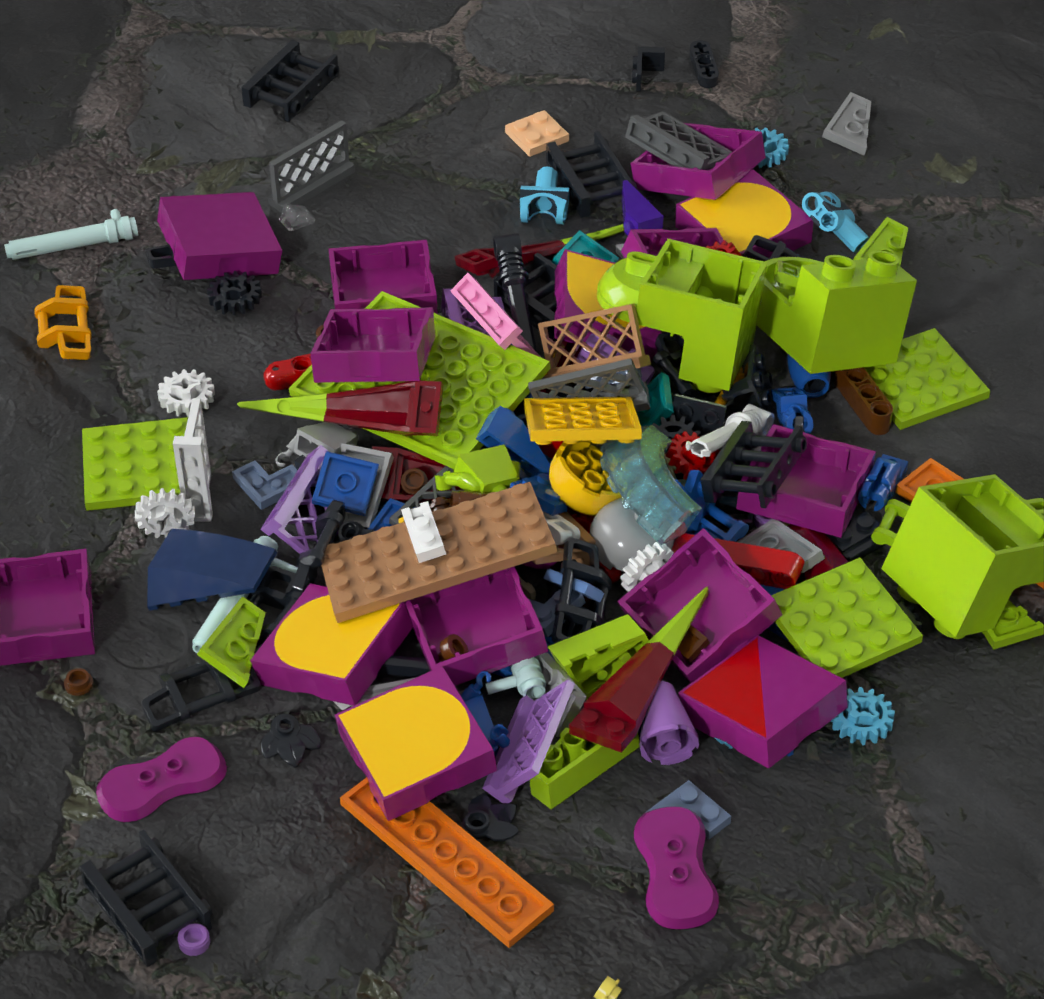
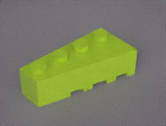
M566 727L560 733V739L556 744L550 745L539 774L530 779L531 794L548 808L553 809L639 748L638 732L621 753L569 734V728Z

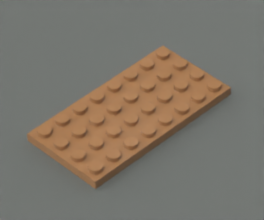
M531 482L517 484L512 488L492 492L486 496L471 501H463L458 505L432 512L446 555L425 562H418L405 522L390 527H382L365 535H357L340 543L329 544L324 553L325 559L321 566L337 623L557 553L555 541Z

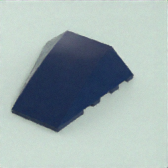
M171 529L148 566L147 607L151 611L159 609L160 604L169 603L171 607L182 605L183 600L195 598L197 602L207 601L211 595L218 594L220 598L256 592L277 555V551L268 546L221 534L191 529Z

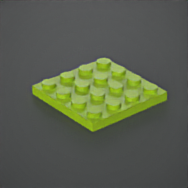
M935 328L902 339L897 363L864 367L892 404V421L900 430L983 401L990 396V389Z
M188 418L83 428L86 511L134 506L136 502H141L142 495L149 497V491L151 490L156 494L160 493L161 488H164L165 493L175 489V494L179 495L180 488L173 440L174 436L185 435Z
M861 558L771 595L776 600L782 616L775 623L799 655L841 678L922 643L923 635Z

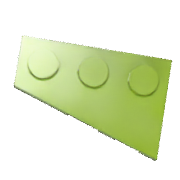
M886 217L853 260L867 259L871 251L880 250L896 255L900 260V266L908 227Z
M242 596L200 648L197 655L245 688L250 677L249 672L252 665L250 660L255 655L254 652L260 637L265 612Z
M1008 600L995 628L984 631L983 634L994 650L1044 635V624L1040 621L1035 622L1027 616L1028 611L1021 606L1016 607Z

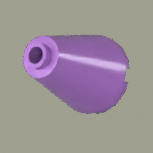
M661 681L641 724L639 748L641 756L648 762L652 763V759L660 760L661 765H670L689 759L693 755L692 750L695 747L698 749L699 741L698 734L674 686L668 682Z

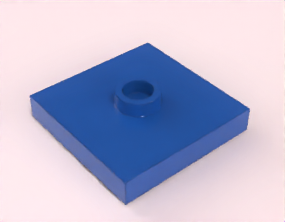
M326 451L313 494L312 504L328 508L334 499L345 503V512L365 516L379 464Z

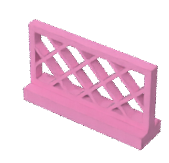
M467 273L451 290L453 295L504 350L512 344L519 349L541 357L522 337V329L472 275Z

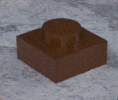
M690 625L678 650L684 659L691 664L701 653V650L705 649L710 642L706 636Z

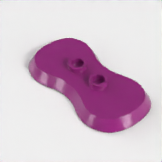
M201 737L185 738L152 760L122 765L110 770L97 785V799L103 811L110 818L120 822L137 821L151 814L169 799L184 794L204 792L218 785L226 775V761L220 750L208 740Z
M662 807L648 811L637 820L634 828L636 846L646 860L649 869L650 879L646 894L647 910L656 923L669 929H689L704 925L716 915L719 905L717 890L706 874L702 861L706 836L704 824L695 812L683 807Z

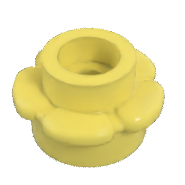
M607 976L595 993L594 998L617 999L622 991L618 987L620 980L617 979L615 981L610 976Z

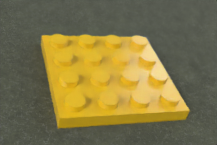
M631 397L524 398V411L530 441H535L536 444L547 445L551 444L552 441L577 444L579 441L590 440L595 444H603L607 440L633 443L635 440L642 439V428Z

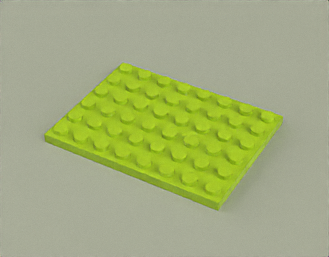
M381 291L365 309L421 307ZM433 313L436 336L420 381H441L444 385L438 436L413 435L412 437L370 429L365 430L455 469L459 454L480 450L484 445L476 440V437L488 415L499 406L514 411L530 393L528 383L541 380L551 369L550 361L515 346L509 345L504 350L491 336ZM311 365L291 385L289 393L292 397L372 388L408 381L314 383Z

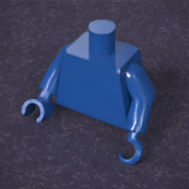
M481 671L476 677V684H470L460 696L492 746L494 756H496L498 746L501 748L509 746L510 739L506 736L509 731L501 724L493 726L483 696H480V689L483 687V676L486 675V681L490 682L491 675L488 671Z

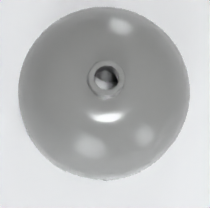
M625 496L606 504L598 511L590 526V535L596 540L595 545L598 547L599 561L610 570L614 567L623 571V568L628 565L629 559L635 558L638 550L643 552V549L648 544L652 547L655 542L660 544L664 542L672 550L674 543L673 529L665 513L652 502L639 497Z

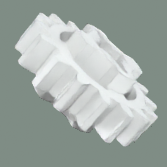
M183 369L181 374L178 375L176 372H172V378L165 376L164 383H159L158 399L161 408H167V413L176 411V416L186 413L188 417L192 398H201L202 408L204 409L209 408L208 403L214 402V384H212L211 378H206L204 372L197 375L194 369L191 373H187Z
M161 488L160 493L157 494L151 490L149 491V497L142 495L141 502H136L135 521L138 522L139 529L145 528L146 535L153 532L155 533V538H158L160 535L167 537L171 529H189V525H194L195 506H192V499H185V493L176 495L175 489L165 493L164 488Z
M655 542L652 547L649 544L646 545L643 552L638 550L637 556L630 558L628 565L623 568L625 574L620 576V579L623 581L621 585L629 592L645 577L660 569L674 552L664 542L662 544Z

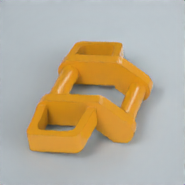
M58 285L56 286L55 297L35 307V317L38 319L39 335L37 336L38 347L49 348L58 343L60 355L63 359L88 360L90 358V340L92 335L90 328H88L87 312L89 306L84 287ZM60 296H77L79 298H61ZM55 314L77 315L78 326L55 325L49 328L48 319ZM65 342L84 343L85 348H68Z

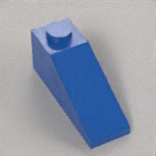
M502 406L492 411L486 418L476 440L488 448L505 445L511 460L518 461L521 465L520 470L530 477L540 473L549 475L550 463L535 441H530L529 431L524 422L516 417L513 411Z

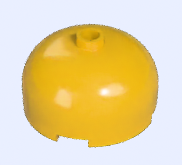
M590 440L579 441L577 444L562 443L551 461L549 479L552 489L560 496V500L566 506L579 513L596 516L598 511L606 504L628 495L631 490L633 475L626 462L618 454L609 448L604 451L590 445ZM606 463L612 466V467H610V466L605 467L604 470H603V467L605 466Z

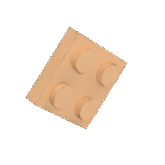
M545 110L505 125V133L529 157L546 151V143L555 141L559 146L569 142V133Z

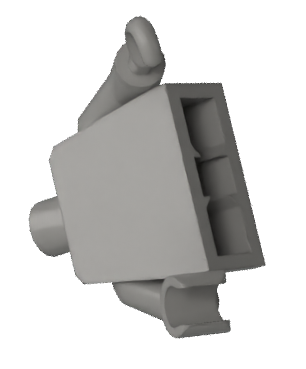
M328 422L298 428L296 436L286 446L288 450L276 457V464L279 467H284L286 464L280 463L283 457L290 458L293 453L306 457L319 445H322L329 452L342 455L341 443L356 446L359 439L358 432L354 428L345 429L338 424Z

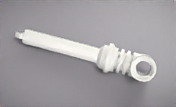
M748 404L742 412L730 415L725 422V426L693 442L687 441L685 447L687 450H691L692 454L701 458L704 456L710 457L712 452L726 444L741 421H751L753 432L758 436H766L773 425L774 414Z

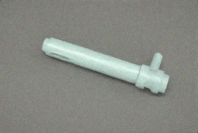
M113 209L110 212L112 219H107L104 223L11 240L8 244H4L7 259L12 258L16 260L109 242L110 244L117 243L119 239L124 238L126 241L132 240L133 237L138 236L135 217H121L120 211Z
M260 536L253 541L254 543L274 548L276 551L278 550V544L271 537ZM276 556L270 567L276 566L295 574L298 569L294 565L277 559ZM250 593L220 598L192 641V648L195 653L199 652L200 648L241 597L247 598Z
M535 657L513 664L511 667L513 676L485 684L488 695L517 687L518 692L523 697L527 695L532 700L541 697L545 693L546 687L540 663Z

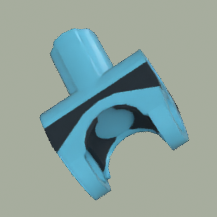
M542 167L538 170L535 186H521V223H528V220L538 213H547L555 218L556 224L564 225L569 208V188L557 187L558 173L552 167Z
M826 191L821 193L811 192L804 196L802 208L805 213L822 230L832 231L853 253L858 252L868 241L869 236L855 223L853 212L835 194ZM826 195L830 197L831 202L827 200L824 196ZM812 196L816 197L815 210H811L808 207V200Z

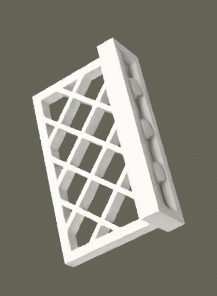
M192 398L185 435L174 436L173 440L180 493H185V499L191 498L192 506H195L194 521L212 522L213 511L209 489L211 469L201 398Z

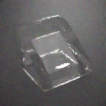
M285 204L279 216V220L288 231H294L315 222L314 217L305 206Z

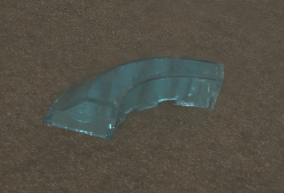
M643 425L641 426V440H635L633 443L607 440L606 443H603L600 449L603 452L600 463L602 470L607 471L609 474L607 482L614 493L619 492L622 496L623 507L633 510L639 516L636 522L657 542L663 545L685 534L702 508L679 486L666 465L664 453L672 443V440L655 426Z

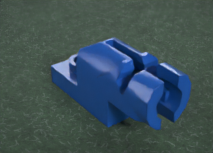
M885 454L882 457H878L858 493V500L862 507L866 509L869 502L874 500L877 501L874 511H878L889 500L893 499L896 485L902 481L907 471L908 461Z

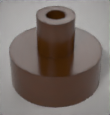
M451 634L440 642L441 652L438 653V657L443 662L456 657L455 653L457 652L460 655L469 652L468 647L461 637Z

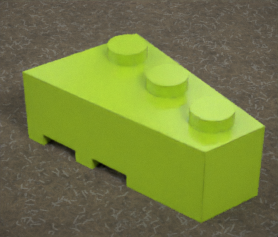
M627 614L550 645L548 649L558 665L588 699L649 640L645 632Z

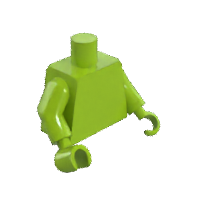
M505 445L459 454L453 473L446 471L443 473V476H435L436 489L444 491L451 489L452 486H458L465 491L485 492L488 494L510 488L512 482L519 481L521 465L518 461L511 460Z

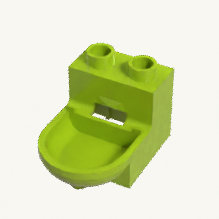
M667 239L657 256L634 251L629 252L627 258L613 264L598 283L597 300L604 310L635 303L639 325L669 332L672 337L674 334L683 337L684 346L679 379L693 382L697 390L706 393H717L721 390L729 391L750 351V345H753L768 263ZM628 310L621 311L617 318L630 322Z
M876 250L871 251L867 259L852 260L841 255H829L825 257L824 262L801 257H779L765 261L768 264L757 326L807 372L814 374L897 363L917 280L899 266L900 260L896 255ZM778 260L801 267L796 288H783L778 285V281L774 280V269Z
M995 474L920 486L881 569L898 584L897 591L904 599L920 604L935 618L934 626L943 635L953 639H962L966 635L988 631L991 628L994 629L1011 593L1016 588L1044 582V499H1023Z

